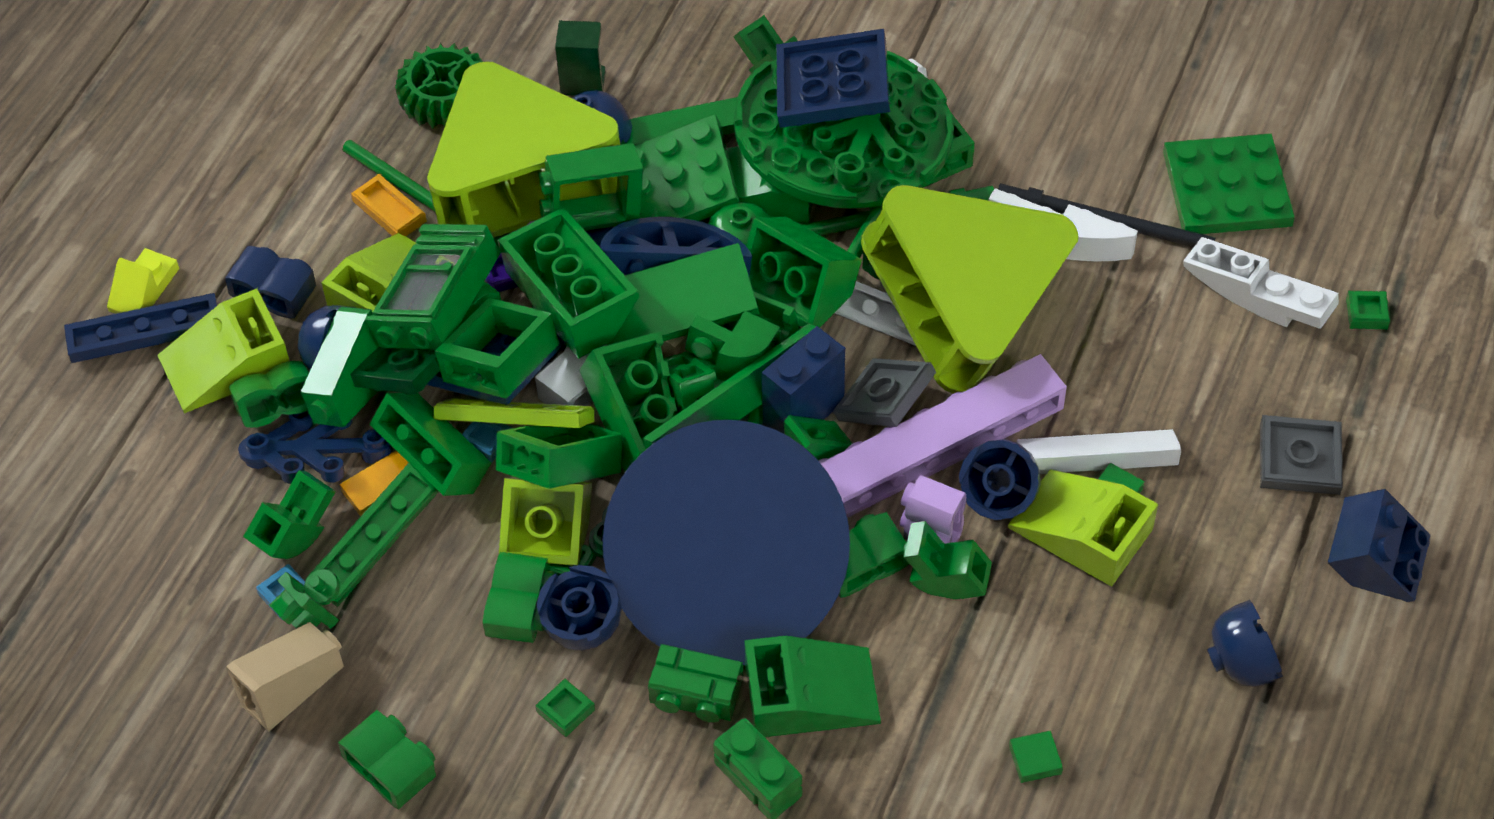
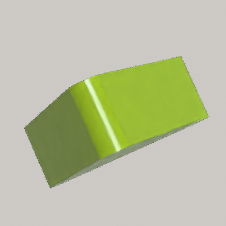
M480 62L470 66L464 71L427 176L438 224L487 225L494 238L518 230L529 222L540 219L539 200L544 199L540 186V172H545V156L620 145L616 120L607 114L494 62ZM617 177L560 185V201L616 193Z
M908 185L896 186L884 198L883 210L877 220L870 223L865 229L861 239L862 248L924 361L931 362L936 371L933 377L938 385L952 394L956 392L963 393L977 386L1004 352L1078 242V231L1074 223L1062 214Z

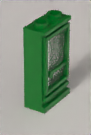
M422 224L419 229L420 237L417 238L416 244L412 246L372 312L373 315L365 318L379 347L436 350L459 327L501 253L487 225Z

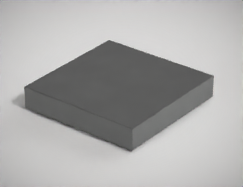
M872 358L836 406L833 413L838 421L897 427L936 374V371L931 362Z
M1262 415L1260 422V488L1340 495L1343 488L1342 422Z

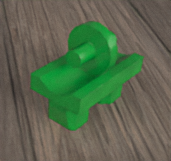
M325 569L314 571L306 579L304 585L287 572L277 580L285 590L269 605L287 624H292L297 629L309 622L315 627L322 622L332 629L340 621L333 613L323 607V605L334 601L340 591V581L331 571Z

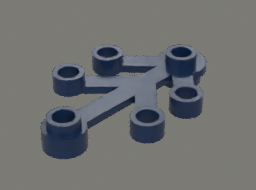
M308 410L289 415L290 421L269 434L255 433L248 436L238 447L239 456L247 466L254 469L269 466L280 474L282 480L288 484L292 483L299 470L305 471L303 462L319 472L324 481L330 483L340 481L345 475L342 459L335 456L326 458L322 454L361 453L362 459L366 463L374 464L393 453L392 446L374 429L365 432L363 438L326 439L338 430L350 427L352 419L345 427L320 424L296 440H287L297 432L309 430L314 423ZM281 455H295L297 458L285 459Z

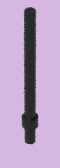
M1000 183L998 190L1015 194L1021 199L1048 207L1060 214H1063L1070 204L1080 209L1089 210L1111 221L1123 223L1137 230L1139 234L1194 247L1201 237L1213 241L1216 239V237L1045 195L1044 190L1033 187L1025 190Z

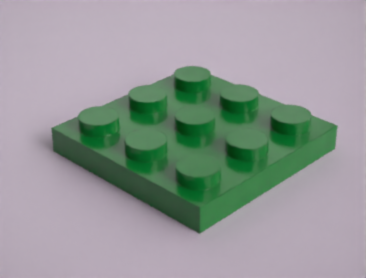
M716 114L635 145L643 166L640 218L677 217L701 221L713 216L719 208L740 202L721 123Z
M1272 133L1164 142L1163 154L1181 229L1200 234L1293 227L1295 216Z

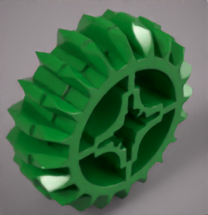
M440 42L439 47L431 49L426 45L424 53L414 51L412 59H404L403 68L398 69L395 89L399 105L402 107V110H405L409 119H416L419 126L428 122L432 129L438 124H443L445 127L464 71L476 63L483 62L478 53H471L468 46L459 50L455 43L449 48H444Z

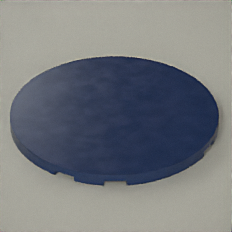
M712 420L696 423L678 429L653 443L638 456L620 479L609 503L604 522L603 557L606 573L617 588L622 610L633 625L659 647L664 644L743 662V666L746 665L745 640L778 636L806 638L823 621L837 599L849 562L850 535L847 514L837 487L826 469L806 448L789 436L775 429L747 421Z

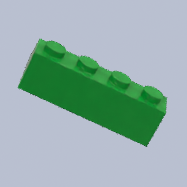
M564 207L498 239L506 273L537 310L552 313L556 333L578 359L591 353L593 349L612 342L640 297L639 292Z

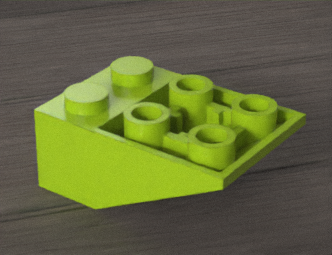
M397 233L346 257L321 282L327 306H351L371 309L373 312L416 242ZM440 257L436 265H440L443 261H450Z
M258 289L221 302L158 354L160 363L184 414L231 395L229 386L235 380L254 373L266 374L276 365L290 361L285 343Z
M1050 469L1041 481L1036 499L1026 511L1014 516L1008 524V528L1112 587L1152 532L1158 504L1123 484Z

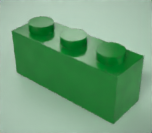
M386 393L369 424L443 496L474 494L492 463L447 420L434 419V408L418 393L411 395L405 393Z

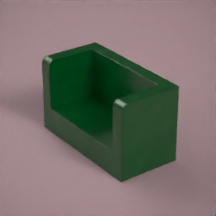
M559 20L555 51L561 94L576 96L585 91H604L606 70L605 66L601 65L599 45L602 30L600 22Z

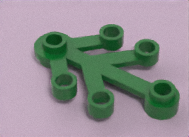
M889 79L890 112L883 114L894 126L893 139L879 121L881 113L859 116L847 121L845 119L824 121L830 126H819L813 131L812 145L820 151H828L833 148L834 140L856 133L849 151L838 154L834 162V176L844 186H853L862 179L865 165L863 156L871 137L884 153L883 165L887 169L897 171L905 166L906 151L902 147L897 146L896 143L904 146L912 144L915 141L917 128L915 124L905 118L897 107L899 94L895 84Z

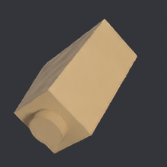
M309 622L232 661L226 668L241 706L267 731H271L344 667L339 652L342 646L330 631L325 629L321 632Z

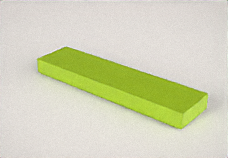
M451 398L434 405V419L580 428L594 422V408L592 406L510 402L508 405L488 400Z

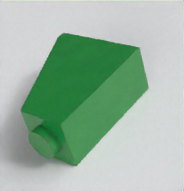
M340 307L334 316L301 390L308 413L314 424L345 427L378 392L373 389L355 387L350 375L379 347L365 321L367 316L373 315L371 309Z

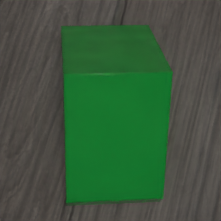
M791 415L784 421V434L806 448L818 461L823 458L830 459L844 452L853 444L835 421Z

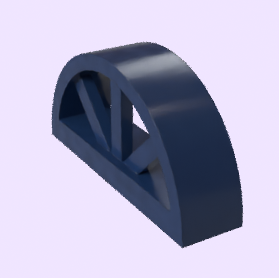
M646 217L630 220L609 230L601 241L602 251L624 275L736 243L740 245L748 276L752 260L749 249L732 234L713 225L685 218Z

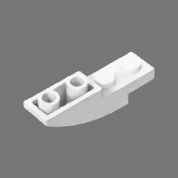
M996 188L989 197V201L1060 214L1048 207L1034 204L1021 199L1015 194L1006 193ZM1068 205L1062 215L1074 223L1079 237L1078 242L1066 259L1118 261L1132 258L1137 239V230L1123 223L1098 216L1089 210Z
M1201 237L1183 261V265L1188 271L1223 297L1262 318L1285 327L1293 319L1321 329L1339 304L1337 292L1271 271L1269 269V259Z

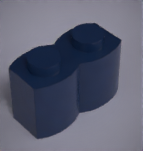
M247 246L225 277L228 293L233 298L258 289L268 311L291 319L296 317L316 287L313 269L306 262L300 259L280 258L273 250L267 247Z

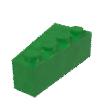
M661 331L593 349L579 370L605 429L622 434L621 465L625 472L638 456L646 450L643 438L673 418L677 412L675 398L671 397L668 384L670 376L668 363L664 361L661 349L664 344Z

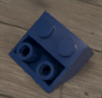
M1386 489L1345 497L1328 564L1353 587L1406 602L1415 601L1431 535Z

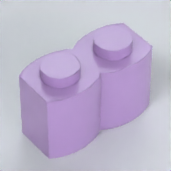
M922 475L919 476L915 484L910 482L901 499V505L905 506L900 520V526L904 528V539L908 540L911 523L926 521L945 544L958 542L964 525L963 512L966 504V493Z

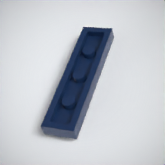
M215 293L66 324L64 329L71 363L175 341L218 306Z

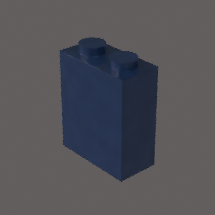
M818 326L762 371L763 426L784 434V421L789 415L824 420L834 411L844 397L846 348Z

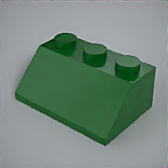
M786 216L756 217L753 219L746 246L752 255L749 279L753 291L794 307L798 325L802 328L808 323L820 328L852 296L862 259Z

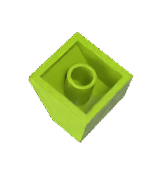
M516 477L504 478L499 553L506 552L548 558V562L553 564L579 565L582 546L585 542L589 525L592 483L578 482L547 489Z

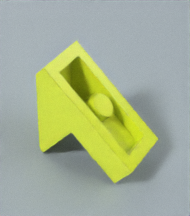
M146 248L135 262L119 258L107 304L108 311L117 314L153 306L180 269L177 259Z

